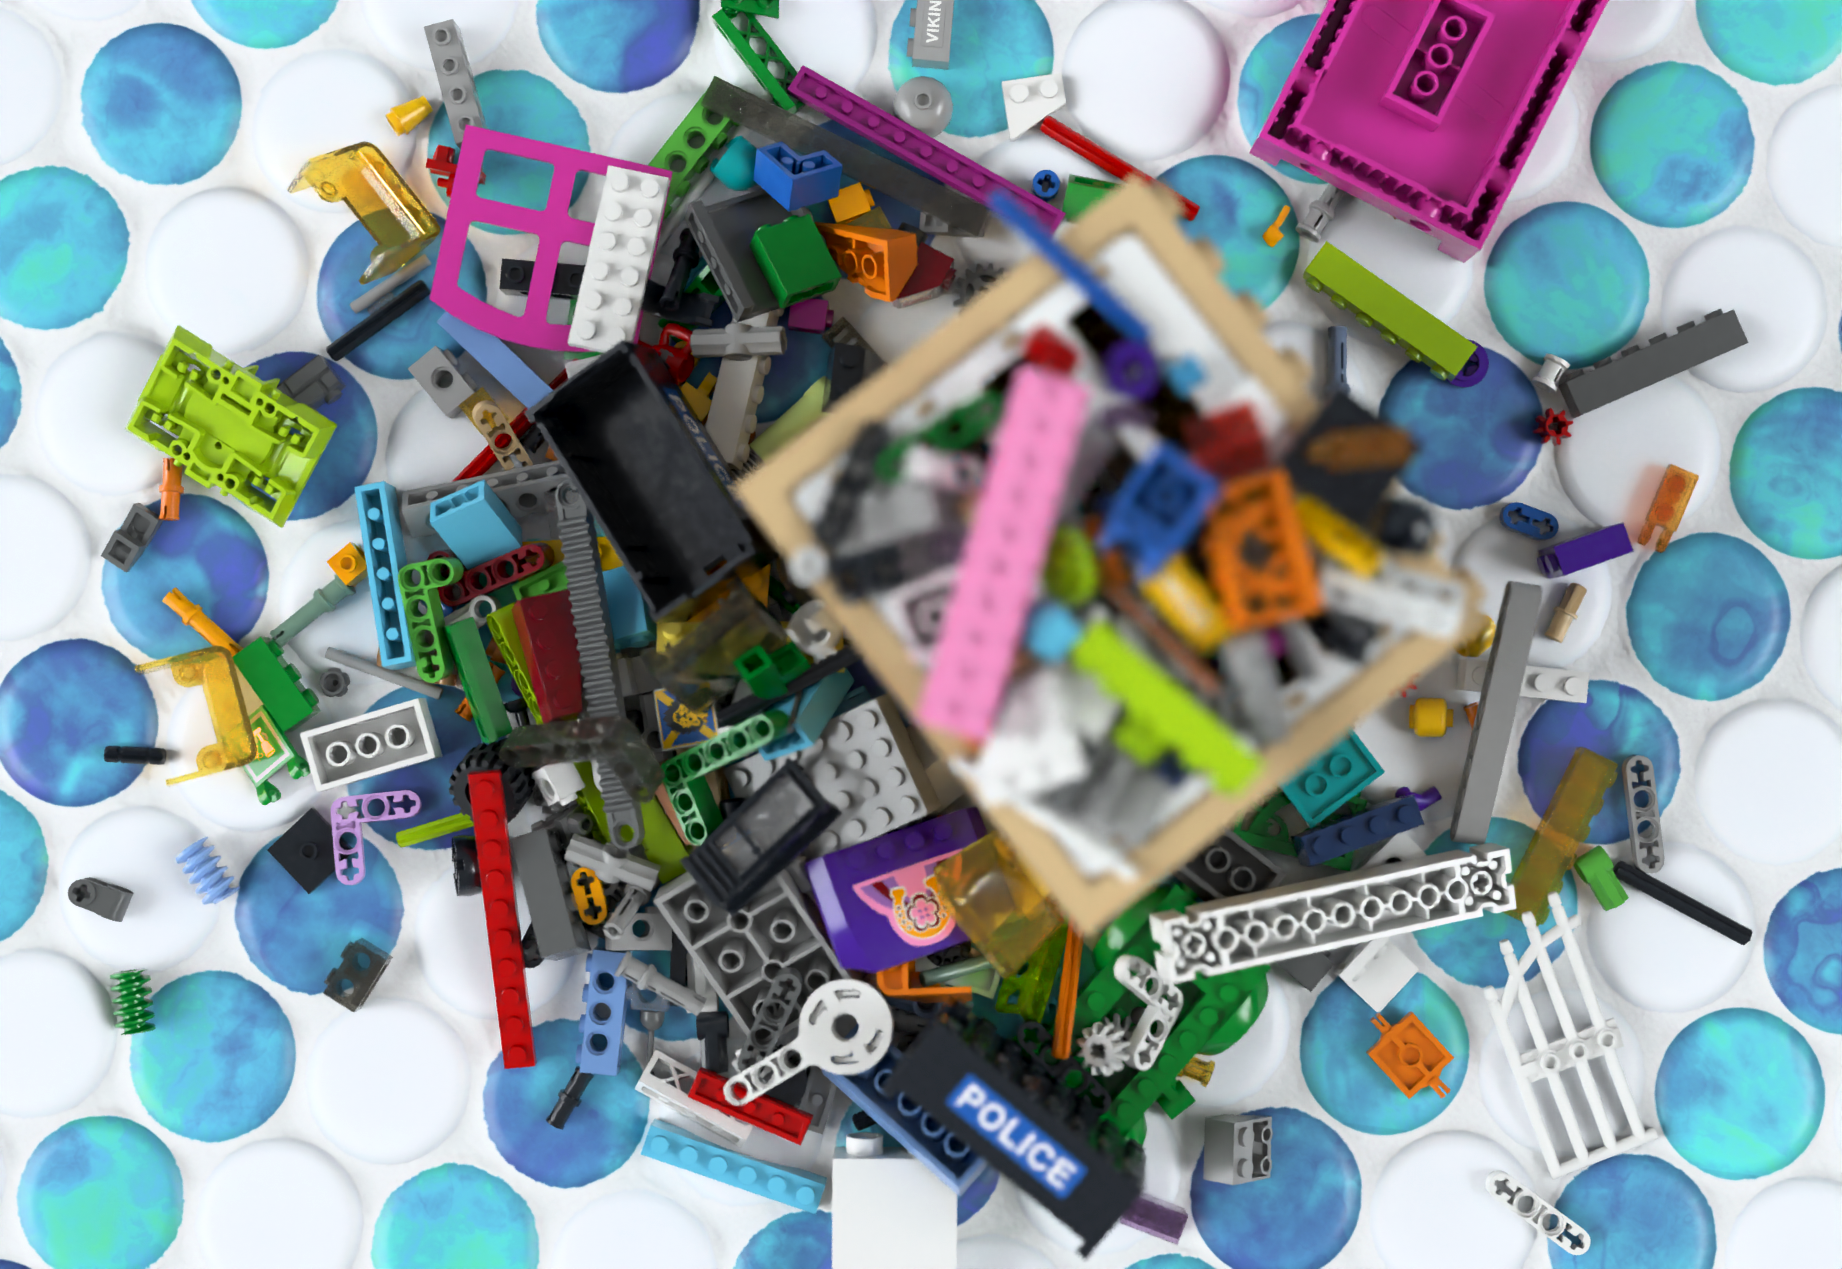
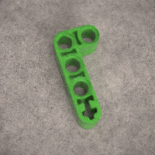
M443 557L408 564L402 567L398 574V583L419 676L428 683L448 678L454 670L453 658L442 629L446 625L437 587L454 584L462 578L463 566L455 557ZM443 563L450 569L448 579L444 578L441 574ZM414 569L421 575V581L418 585L412 580ZM420 600L427 604V613L425 615L419 611L418 604ZM426 630L433 633L434 642L432 645L428 644L425 640ZM433 650L437 651V654L429 655L428 653ZM432 664L439 665L440 670H433Z

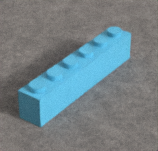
M385 481L357 486L354 489L382 667L393 671L415 667L414 652L398 583L399 571L407 565L396 489Z

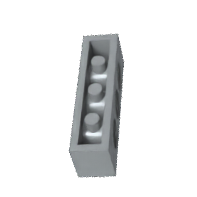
M454 19L424 26L455 144L461 150L466 124L487 129L460 28Z

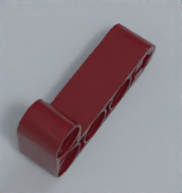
M533 543L522 546L470 570H467L462 563L463 575L458 582L437 587L440 600L447 606L466 604L480 595L485 596L549 568L554 562V551L547 543ZM451 549L434 551L429 555L427 561L443 558V556L455 557L458 560L459 558ZM537 552L539 553L540 558L536 559V562H526L525 559L535 556ZM508 561L514 566L512 576L506 572L505 567ZM441 566V574L444 578H449L450 569L448 568L445 571ZM481 573H484L487 577L485 588L479 582ZM455 584L459 586L461 591L459 599L453 594Z

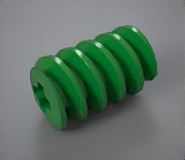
M147 969L126 970L110 975V979L119 980L120 982L111 987V991L121 993V996L112 1000V1003L122 1005V1008L113 1012V1015L123 1017L122 1021L114 1024L115 1028L124 1029V1033L121 1035L149 1032L156 1029L155 1024L146 1022L154 1017V1012L145 1010L153 1005V1000L144 998V996L152 992L151 987L142 986V984L151 980L150 975L141 974V972Z

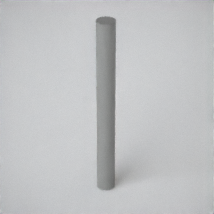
M328 647L325 658L421 694L440 700L443 694V688L397 671L379 667L373 662L338 649Z

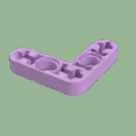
M410 790L354 795L341 797L333 802L331 806V824L335 870L337 878L341 883L353 886L359 884L365 877L362 823L415 817L422 807L421 799L416 793ZM394 796L393 802L399 803L404 801V796H409L410 800L416 802V805L412 806L408 813H406L404 808H394L396 814L390 815L391 804L388 797ZM373 799H381L385 804V810L379 816H372L368 811V804ZM358 800H363L362 812L365 816L364 818L359 819V812L349 813L348 819H344L343 815L337 813V810L343 807L344 802H347V805L353 808L359 807ZM347 832L353 833L357 839L355 847L350 850L343 849L339 843L341 836ZM358 852L359 858H352V865L355 868H359V874H355L354 880L349 881V877L343 875V870L348 869V859L341 860L340 855H352Z

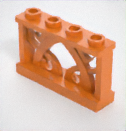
M1283 470L1257 478L1226 484V487L1200 524L1204 534L1202 546L1205 554L1208 557L1210 556L1214 568L1212 572L1215 588L1221 591L1224 601L1222 607L1223 617L1226 624L1231 625L1232 632L1239 633L1281 621L1310 616L1324 608ZM1261 490L1263 498L1254 503L1250 508L1240 496L1241 494ZM1220 500H1229L1238 506L1242 515L1239 517L1234 510L1225 508L1224 511L1228 514V521L1222 522L1219 520L1215 506ZM1258 517L1262 526L1264 521L1269 519L1273 531L1266 532L1256 521V518ZM1248 527L1260 539L1269 543H1277L1279 553L1270 559L1266 567L1265 577L1248 568L1236 557L1238 546ZM1224 533H1229L1225 540ZM1276 565H1284L1287 576L1284 577L1277 573V581H1274ZM1261 592L1266 593V605L1261 613L1253 614L1246 610L1242 597L1244 593H1248L1253 597L1252 605L1260 599ZM1275 596L1294 598L1296 606L1273 611Z

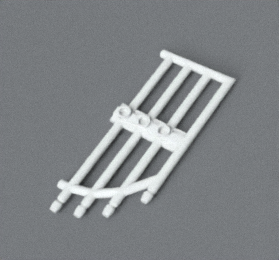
M1556 891L1548 893L1547 896L1557 925L1544 934H1540L1539 928L1536 926L1535 917L1531 911L1522 913V920L1524 926L1527 927L1526 931L1531 944L1519 961L1513 953L1514 949L1508 939H1503L1499 942L1500 950L1504 955V961L1509 971V977L1501 1001L1497 999V992L1492 985L1484 987L1486 1001L1489 1002V1009L1553 1180L1658 1139L1657 1132L1653 1127L1644 1130L1616 1053V1049L1624 1047L1623 1038L1613 1017L1604 1020L1572 932L1573 929L1581 926L1580 920L1576 914L1567 918L1564 907L1561 906L1560 896ZM1560 937L1563 940L1593 1023L1592 1026L1579 1031L1575 1030L1546 950L1548 945ZM1535 959L1538 961L1565 1035L1551 1042H1547L1523 977ZM1516 993L1536 1048L1520 1054L1507 1022ZM1603 1054L1633 1135L1616 1141L1587 1062ZM1575 1065L1605 1145L1590 1152L1587 1151L1559 1075L1560 1071ZM1545 1077L1549 1080L1576 1154L1575 1158L1562 1163L1558 1161L1530 1083Z

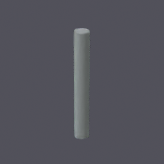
M426 254L422 255L349 304L356 314L430 266L432 264Z

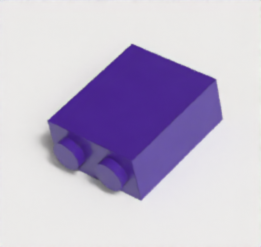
M1624 522L1540 549L1538 550L1540 557H1537V563L1542 574H1546L1547 578L1550 579L1577 572L1634 552Z

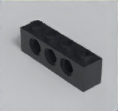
M502 258L499 289L505 295L528 297L535 261ZM557 263L550 299L578 300V286L585 265Z

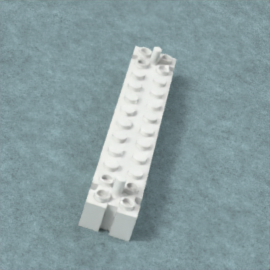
M1486 843L1469 847L1470 853L1453 850L1185 907L1186 915L1173 909L1149 914L1152 937L1161 943L1162 950L1154 951L1157 974L1162 979L1173 984L1195 979L1194 971L1196 970L1206 976L1480 917L1483 916L1482 909L1492 913L1516 909L1514 884L1506 882L1505 876L1507 873H1512L1510 850L1501 845Z

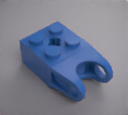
M1157 444L1117 501V506L1100 537L1097 551L1102 555H1107L1126 537L1137 540L1142 546L1144 556L1136 580L1145 585L1185 545L1226 486L1171 445ZM1167 488H1174L1176 500L1169 503L1170 495L1166 491Z

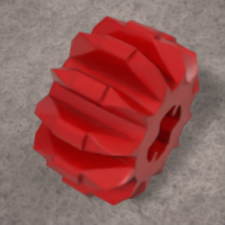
M1040 323L1035 329H1032L1021 346L1023 353L1044 372L1064 380L1073 375L1083 360L1081 353L1060 333L1044 323Z

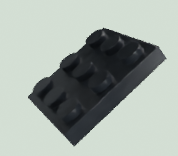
M1337 382L1272 470L1274 472L1283 470L1285 479L1360 533L1424 445Z

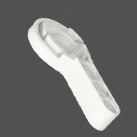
M840 979L824 984L814 991L804 1004L800 1014L797 1038L792 1043L731 1078L724 1087L725 1098L733 1105H743L810 1065H816L828 1072L840 1075L857 1074L873 1067L885 1056L893 1040L894 1018L889 1003L876 988L860 980ZM838 990H848V991H841V992H836V993H835V991H838ZM845 996H858L859 998H856V997L843 998V997H845ZM822 1000V1002L816 1008L815 1012L812 1014L817 1004ZM843 1014H850L858 1021L859 1030L853 1038H843L836 1030L837 1020ZM877 1029H879V1031H878V1033H877L875 1039L873 1040V1042H872L870 1045H868V1044L872 1041V1039L874 1038V1036H875V1034H876V1032H877ZM791 1049L797 1050L801 1055L802 1059L798 1067L791 1066L787 1061V1054ZM855 1061H857V1063H852V1064H836V1063H842V1062H846V1063H847V1062H855ZM764 1065L770 1066L774 1070L775 1077L771 1083L765 1082L761 1078L760 1072ZM738 1081L743 1082L748 1088L747 1096L744 1099L737 1097L734 1093V1086Z

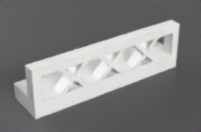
M1324 552L1321 575L1317 583L1324 606L1436 636L1452 638L1463 613L1464 585L1386 564H1381L1374 573V575H1378L1384 581L1377 583L1371 581L1368 577L1358 575L1328 552ZM1331 563L1344 566L1349 573L1343 574L1332 571ZM1408 583L1414 585L1418 592L1407 591L1401 584ZM1441 592L1453 595V603L1441 600L1435 593Z
M656 1050L641 1075L635 1090L742 1148L754 1125L748 1123L745 1126L735 1121L733 1116H726L717 1109L687 1097L688 1094L681 1091L678 1080L685 1078L695 1080L697 1072ZM657 1060L669 1066L672 1077L659 1079L650 1074Z

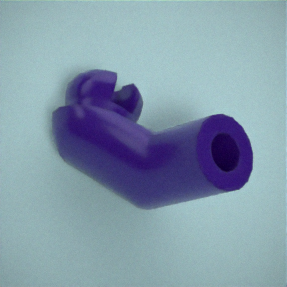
M1435 786L1421 794L1410 792L1408 787H1401L1395 792V797L1414 795L1420 811L1442 799Z

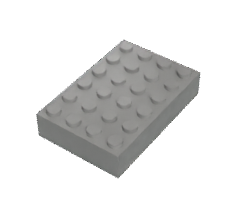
M890 693L829 720L817 741L811 747L765 761L762 755L757 753L723 769L735 798L744 797L747 800L786 763L788 758L799 761L805 768L802 772L826 800L834 803L843 813L801 853V855L806 856V863L820 856L870 840L941 807ZM793 781L775 797L782 807L781 824L775 827H761L771 842L786 832L813 806ZM750 828V831L753 833L760 828Z
M763 828L748 835L752 842L761 848L762 853L772 845ZM744 839L721 851L739 874L758 858V856L752 854L751 847ZM784 869L734 917L727 911L717 908L688 871L660 887L654 899L658 909L747 1036L776 974L783 968L791 967L798 970L802 975L803 983L800 994L780 1036L799 1026L803 1006L811 994L818 988L835 980L855 979L862 981L863 975L859 970L840 968L820 912L807 893L800 891L789 870ZM788 978L784 981L781 994L786 996L790 985L793 984V979ZM838 990V991H835V993H836V992H841V991H848V990ZM822 1000L817 1004L812 1014L815 1012L816 1008L822 1002ZM775 1002L768 1005V1011L772 1015L778 1016L785 1012L784 1007L779 1003ZM762 1028L755 1032L757 1038L761 1041H769L773 1037L768 1029Z

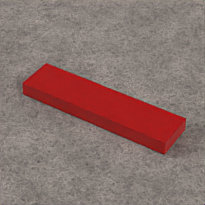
M700 1066L687 1097L801 1146L813 1118L812 1114L764 1093L743 1105H733L727 1101L724 1095V1087L730 1079ZM736 1082L734 1093L737 1097L744 1099L747 1096L748 1088Z

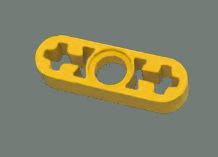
M1301 498L1297 501L1294 508L1304 536L1358 575L1364 577L1374 575L1384 562L1383 552L1378 546L1373 545V542L1318 502L1309 498ZM1329 532L1337 535L1343 542L1334 539Z

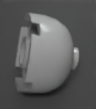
M919 76L911 78L900 87L894 97V117L932 138L941 134V131L949 125L952 119L953 103L951 95L943 83L932 77Z

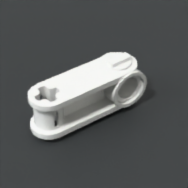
M1143 600L1137 602V604L1153 620H1155ZM1126 613L1119 617L1116 614L1111 616L1113 625L1121 640L1163 676L1174 677L1177 681L1178 689L1186 695L1192 691L1191 685L1194 682L1189 673L1182 666L1180 667L1137 623L1128 627L1127 624L1133 620Z

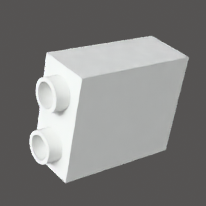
M870 1132L847 1134L846 1147H835L832 1160V1269H957V1194L905 1147H883L882 1134Z

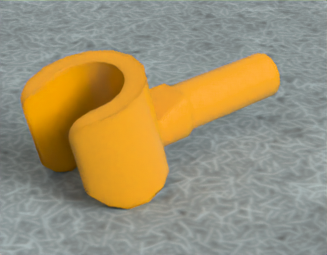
M1284 205L1277 219L1263 234V240L1270 247H1274L1285 236L1278 228L1283 224L1291 210V207L1288 205Z

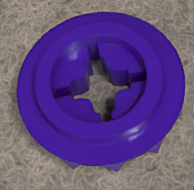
M1469 340L1478 347L1467 361L1476 363V365L1466 368L1464 376L1461 369L1452 382L1448 380L1451 385L1462 388L1471 387L1478 384L1486 376L1489 359L1485 349L1479 343Z
M1137 342L1122 343L1112 349L1105 359L1103 365L1104 382L1113 394L1124 399L1142 398L1149 394L1158 383L1160 377L1158 358L1149 347ZM1132 356H1134L1136 369L1147 374L1136 375L1129 386L1127 385L1128 380H1126L1127 374L1116 368L1127 367L1132 360Z

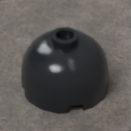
M475 835L452 837L451 851L452 862H454L455 873H453L456 894L457 896L479 894L482 892L476 837Z

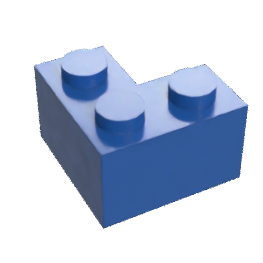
M781 141L757 148L753 180L786 210L792 211L838 197L843 165L825 150L799 157Z

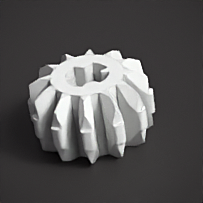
M1101 1022L1094 1023L1093 1028H1085L1082 1031L1085 1038H1079L1076 1041L1079 1046L1083 1047V1050L1078 1051L1076 1056H1084L1086 1059L1082 1067L1086 1069L1092 1066V1075L1095 1076L1101 1072L1104 1076H1110L1113 1074V1070H1122L1123 1064L1121 1061L1128 1060L1130 1057L1128 1053L1123 1051V1048L1130 1045L1128 1041H1121L1124 1031L1118 1030L1114 1032L1113 1023H1107L1103 1026ZM1100 1044H1104L1106 1047V1050H1103V1052L1106 1053L1104 1055L1100 1051V1049L1103 1048V1046H1100Z

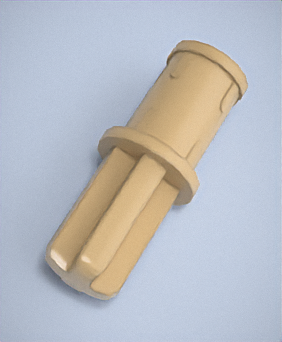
M1570 583L1559 607L1555 606L1554 608L1556 613L1547 632L1544 634L1546 637L1559 643L1563 642V638L1573 619L1577 620L1578 618L1576 613L1587 592L1585 587L1577 583Z

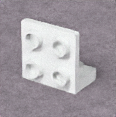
M1389 937L1358 943L1333 970L1338 977L1376 1012H1381L1419 970L1389 940Z

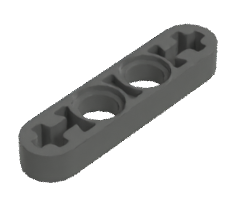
M786 967L779 970L740 1051L737 1062L740 1072L745 1071L771 1055L801 991L803 978L801 973L795 968ZM791 978L793 979V984L790 985L786 996L781 994L784 981ZM775 1002L779 1003L784 1007L785 1012L778 1016L772 1015L768 1011V1005ZM762 1028L768 1029L773 1037L769 1041H761L757 1038L755 1032ZM754 1048L759 1050L756 1062L753 1065L747 1064L748 1059L751 1058Z

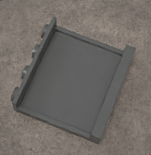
M764 189L706 207L702 200L692 202L684 217L737 323L780 308L749 247L755 231L766 224H771L772 226L780 224L793 215L801 217L810 214L813 219L812 213L808 208L802 207L797 210L788 211ZM820 234L821 237H822V239H823V241H824V243H825V245H826V247H827L825 238L823 237L822 234ZM834 260V262H835V264H836V266H837V268H838V270H839V272H840L839 265H838V263Z

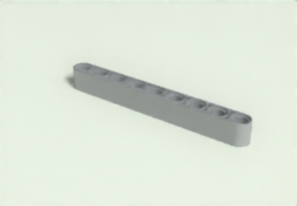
M1508 581L1505 586L1450 828L1451 841L1473 845H1482L1486 841L1541 605L1542 587L1540 585Z

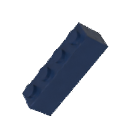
M1400 795L1291 836L1300 864L1302 866H1314L1424 824L1415 796Z

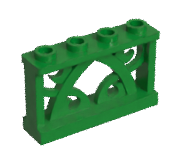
M1279 786L1274 788L1271 794L1262 798L1268 803L1264 808L1257 803L1252 806L1259 813L1255 816L1247 831L1241 830L1245 812L1232 821L1230 830L1249 845L1298 858L1293 843L1288 842L1289 831L1286 823L1275 814L1279 809L1291 803L1285 794H1282ZM1361 792L1345 803L1350 808L1351 814L1365 809L1368 800L1360 798ZM1332 812L1319 823L1320 825L1330 822L1331 820H1336L1343 815V813L1336 814ZM1269 818L1276 821L1280 826V831L1276 835H1271L1268 832V828L1273 825L1270 822H1266ZM1354 851L1319 864L1350 872Z

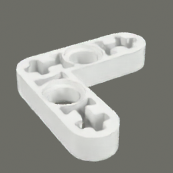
M1122 955L1117 959L1114 966L1115 977L1148 1004L1129 1040L1130 1045L1124 1051L1130 1056L1128 1060H1125V1063L1131 1068L1143 1071L1153 1065L1182 1009L1184 998L1177 987L1159 977L1157 971L1143 959L1132 955ZM1128 968H1130L1134 973L1138 974L1136 976L1130 975L1131 972ZM1151 977L1153 980V987L1151 991L1147 993L1145 990L1146 981ZM1162 994L1168 995L1167 999L1169 1000V1003L1164 998H1161ZM1156 1020L1158 1029L1152 1036L1150 1026Z

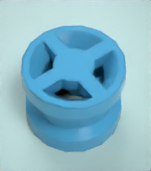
M1190 352L1182 357V361L1178 364L1171 363L1165 367V372L1170 382L1181 397L1188 395L1194 386H1202L1208 382L1203 368Z

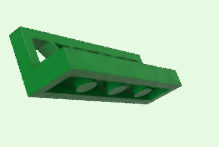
M720 9L712 16L714 25L762 88L771 97L773 96L772 100L786 119H789L806 106V104L800 101L794 104L786 93L787 85H790L793 81L788 80V74L794 79L798 72L752 13L743 12L749 20L747 31H740L731 22L732 18H728L725 12ZM752 25H753V27L756 29V31H757L758 33L751 32V31H752ZM750 38L763 39L766 42V55L754 52L750 46ZM770 49L773 51L776 57L770 56ZM769 61L782 63L785 67L784 79L774 78L768 70Z
M469 617L443 626L445 638L482 742L490 744L498 741L499 737L513 733L474 618Z

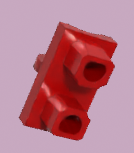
M438 145L433 159L427 158L425 167L430 169L431 174L449 177L448 179L439 177L437 186L447 188V197L451 198L457 164H453L456 151L454 148ZM481 169L478 184L485 185L486 175Z

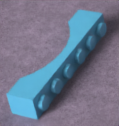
M654 1119L651 1123L641 1151V1155L813 1214L817 1212L827 1181V1177L797 1167L776 1164L738 1153L705 1140L684 1128L658 1119Z

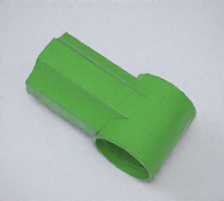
M1600 845L1572 861L1576 872L1590 886L1603 910L1608 911L1617 908L1629 898L1612 870L1614 865L1610 857Z

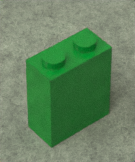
M810 214L801 217L793 215L780 224L774 226L766 224L755 231L749 247L781 309L836 289L842 276Z

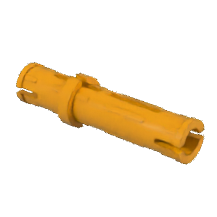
M177 587L173 588V593L169 592L162 602L167 604L182 618L181 622L185 626L190 625L232 663L231 657L244 648L202 612L203 608L199 604L194 605Z

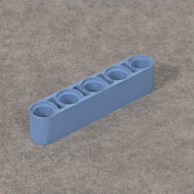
M445 312L438 319L437 323L528 409L554 391L499 338L466 324L448 312Z

